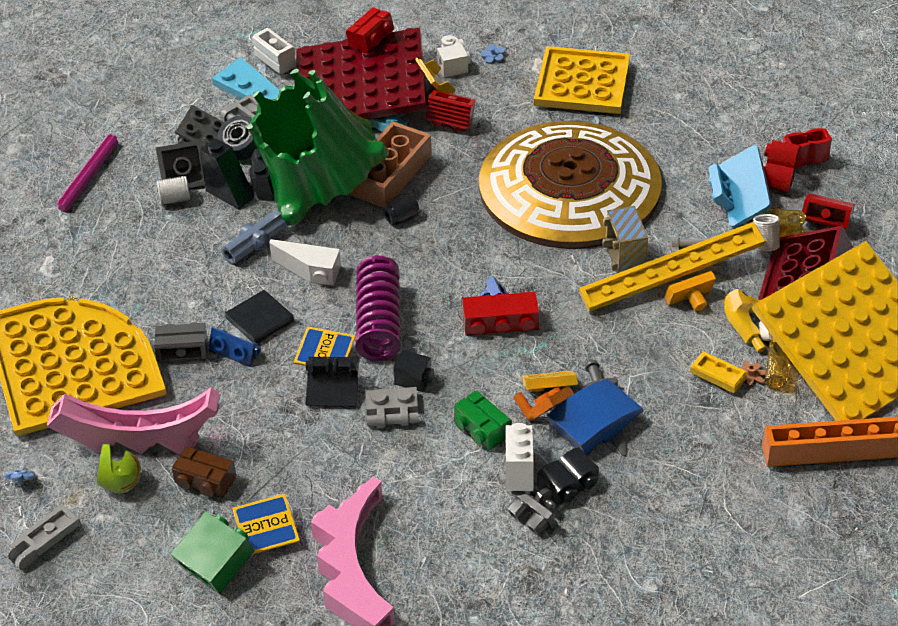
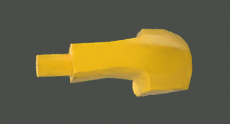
M736 289L730 292L724 299L725 315L745 343H752L757 353H762L766 350V346L760 338V330L752 322L749 315L754 312L751 309L753 305L761 300L746 294L742 290Z

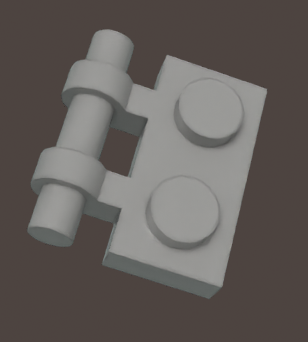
M416 387L365 390L367 426L377 425L378 428H384L385 425L391 424L409 426V423H419Z

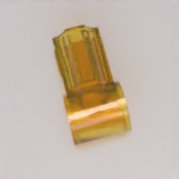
M773 340L769 344L764 384L772 390L779 391L787 386L790 359L778 343L773 342Z

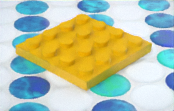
M546 46L535 91L534 106L620 114L630 54Z

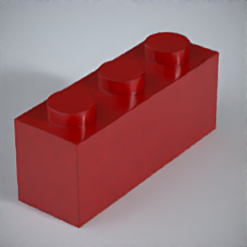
M536 292L462 297L465 336L539 330V308Z

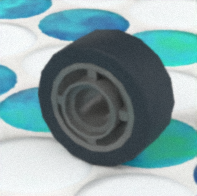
M244 115L228 119L218 132V139L233 148L238 160L251 157L254 150L258 149L251 133L247 129L252 119Z

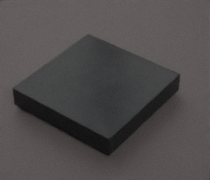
M265 290L260 291L225 312L226 319L251 342L255 343L262 341L294 321L293 314Z

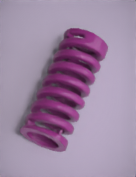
M376 255L363 259L357 266L355 348L358 354L367 360L386 361L396 356L401 346L399 320L400 269L398 264L391 258Z

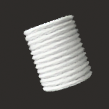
M186 176L157 181L161 205L190 200Z
M771 214L754 217L753 222L765 240L764 246L758 247L756 250L774 251L780 247L779 217Z

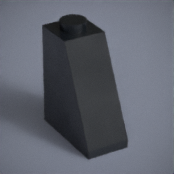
M214 138L199 149L205 189L208 193L238 210L254 198L253 191L230 145Z

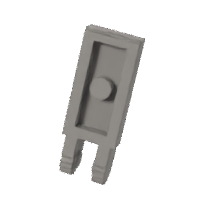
M60 505L19 535V538L7 547L4 555L9 560H14L17 557L15 565L21 570L25 569L34 562L36 556L42 555L81 525L80 519L64 505Z

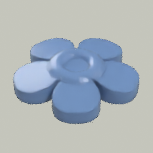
M492 44L488 46V50L481 52V57L488 64L494 63V60L500 62L504 59L505 49L501 46L496 48V45Z
M13 470L5 473L4 478L17 481V485H23V479H34L35 472L30 470Z

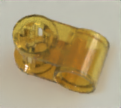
M770 208L761 214H771L779 217V237L793 235L792 230H795V234L805 233L803 224L806 221V216L802 211Z

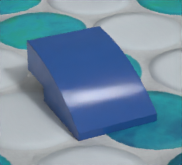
M605 379L589 385L570 396L549 412L547 417L550 425L587 455L601 441L607 444L644 410L609 379Z

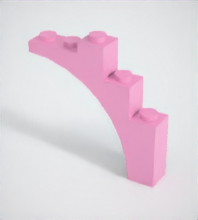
M210 387L198 397L183 404L148 411L105 408L64 394L52 406L47 427L101 453L103 444H110L112 447L118 442L140 454H143L149 447H154L156 443L181 454L185 446L191 448L196 446L200 438L198 431L202 428L204 422L217 414L220 407L218 404L220 392Z
M374 476L366 483L361 484L356 493L348 500L343 501L338 509L328 505L323 511L316 513L311 521L313 539L324 545L317 555L319 573L331 580L323 590L325 608L352 626H393L395 624L394 607L379 596L369 584L357 559V543L361 529L370 512L383 498L381 481Z

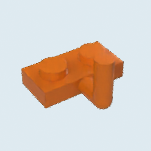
M570 386L562 390L556 387L535 399L534 401L537 405L534 407L530 406L522 392L516 394L513 398L526 419L534 421L544 413L557 407L567 398L574 395Z

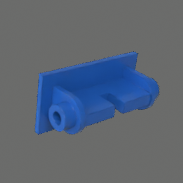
M211 328L210 351L249 367L252 364V357L260 354L261 347L257 343H251L231 335L226 330Z

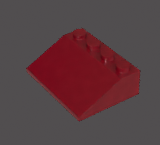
M843 225L779 237L780 247L771 252L758 300L768 297L851 250L853 246Z

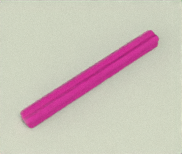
M108 134L57 201L59 210L65 212L69 210L118 144V137L116 135Z

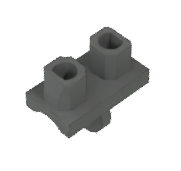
M546 487L538 491L534 488L530 492L534 499L524 491L511 492L514 499L507 508L509 514L519 521L528 511L533 514L525 524L536 535L541 534L548 526L554 529L558 525V522L553 519V513L545 508L548 507L552 510L555 507V503L551 500L553 492Z

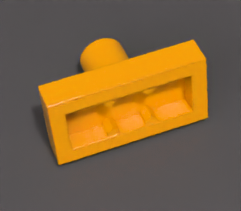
M712 271L672 284L668 287L664 299L668 306L689 300L694 311H700L707 306V302L702 294L712 290L716 277Z

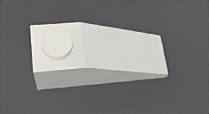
M270 240L271 258L273 261L310 283L334 286L341 268L340 249Z

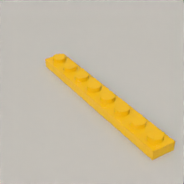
M751 222L580 287L579 294L588 312L764 246L765 240L756 224Z

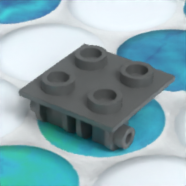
M191 105L175 134L179 135L178 144L201 140L203 147L214 138L218 139V132L225 122Z

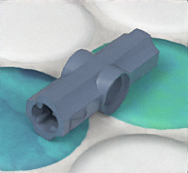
M275 210L256 224H245L241 228L239 236L221 248L227 262L233 265L253 250L257 252L263 251L268 246L270 238L287 227V224L281 218V213Z

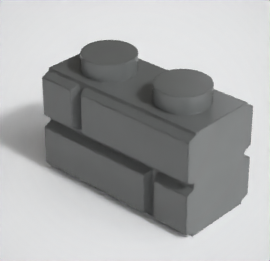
M192 322L189 324L155 326L154 349L157 362L207 359L208 335L206 323Z

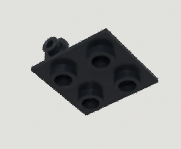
M308 356V360H306V371H308L306 406L357 407L359 357Z

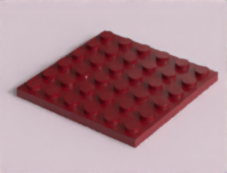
M420 27L392 32L368 53L360 51V49L351 48L347 39L332 43L325 42L314 46H303L296 49V69L300 71L302 76L312 81L308 73L315 70L318 76L344 105L361 118L368 120L427 110L425 76L416 61V58L423 61Z

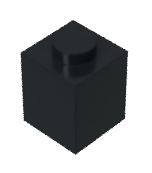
M402 350L393 367L394 385L405 388L416 387L417 391L420 392L424 391L427 383H431L434 377V369L431 368V357Z

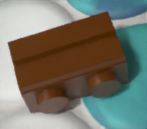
M185 446L180 454V458L178 457L172 466L174 482L179 487L199 490L208 497L214 495L223 498L229 486L232 485L236 478L234 461Z

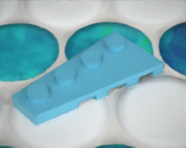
M241 57L212 78L214 86L240 99L249 94L253 96L257 91H261L264 97L268 99H276L279 94V89Z

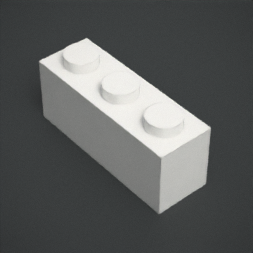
M523 423L506 425V491H533L532 425Z

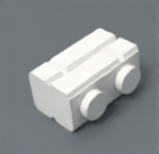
M269 28L254 34L252 40L255 56L279 74L286 73L295 68L294 46L287 43V41Z

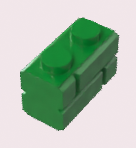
M478 391L472 392L466 399L463 398L454 406V422L456 426L461 430L465 429L469 432L476 444H482L488 450H491L499 445V442L506 440V425H512V420Z

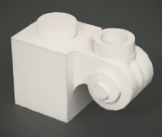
M451 35L444 36L441 39L442 47L437 48L438 65L441 67L440 71L443 77L468 73V64L471 63L469 52L465 51L463 40Z

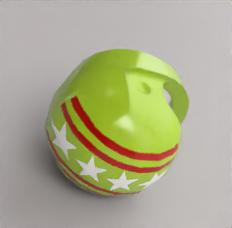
M103 444L97 485L117 494L130 491L137 485L141 477L139 460L134 454L126 450L122 460L114 461L111 459L110 444Z

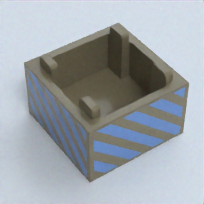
M631 206L607 210V217L603 219V224L606 226V239L602 240V245L604 248H607L611 258L612 271H616L617 274L646 263L648 236L636 207Z

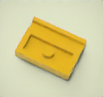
M572 370L522 375L523 386L530 392L544 391L545 388L549 387L564 389L570 385H578L577 374Z

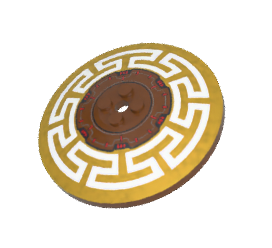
M581 121L542 123L511 134L489 152L479 174V192L482 203L488 214L498 225L526 241L547 247L565 249L601 246L602 240L606 239V226L603 224V219L607 217V210L635 206L644 225L657 209L662 189V178L658 164L643 145L632 137L613 128Z

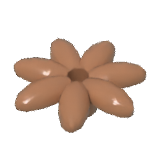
M744 361V368L738 367L748 372L746 378L748 386H752L754 381L760 384L764 383L762 376L767 375L768 371L759 370L761 365L759 362L750 364L748 361Z

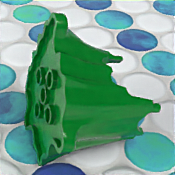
M298 69L292 70L290 74L294 79L295 85L282 87L276 99L265 98L261 91L255 92L253 97L257 101V114L247 126L270 173L277 211L281 213V218L287 225H295L300 222L306 212L317 203L327 205L338 195H349L356 186L366 180L369 171L386 159L389 154L383 142L375 141L376 136L371 132V122L359 117L348 109L318 76L315 70L308 73L312 81L302 76Z

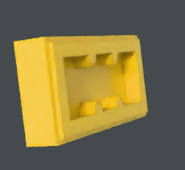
M704 351L690 366V373L732 393H735L746 380L748 373Z

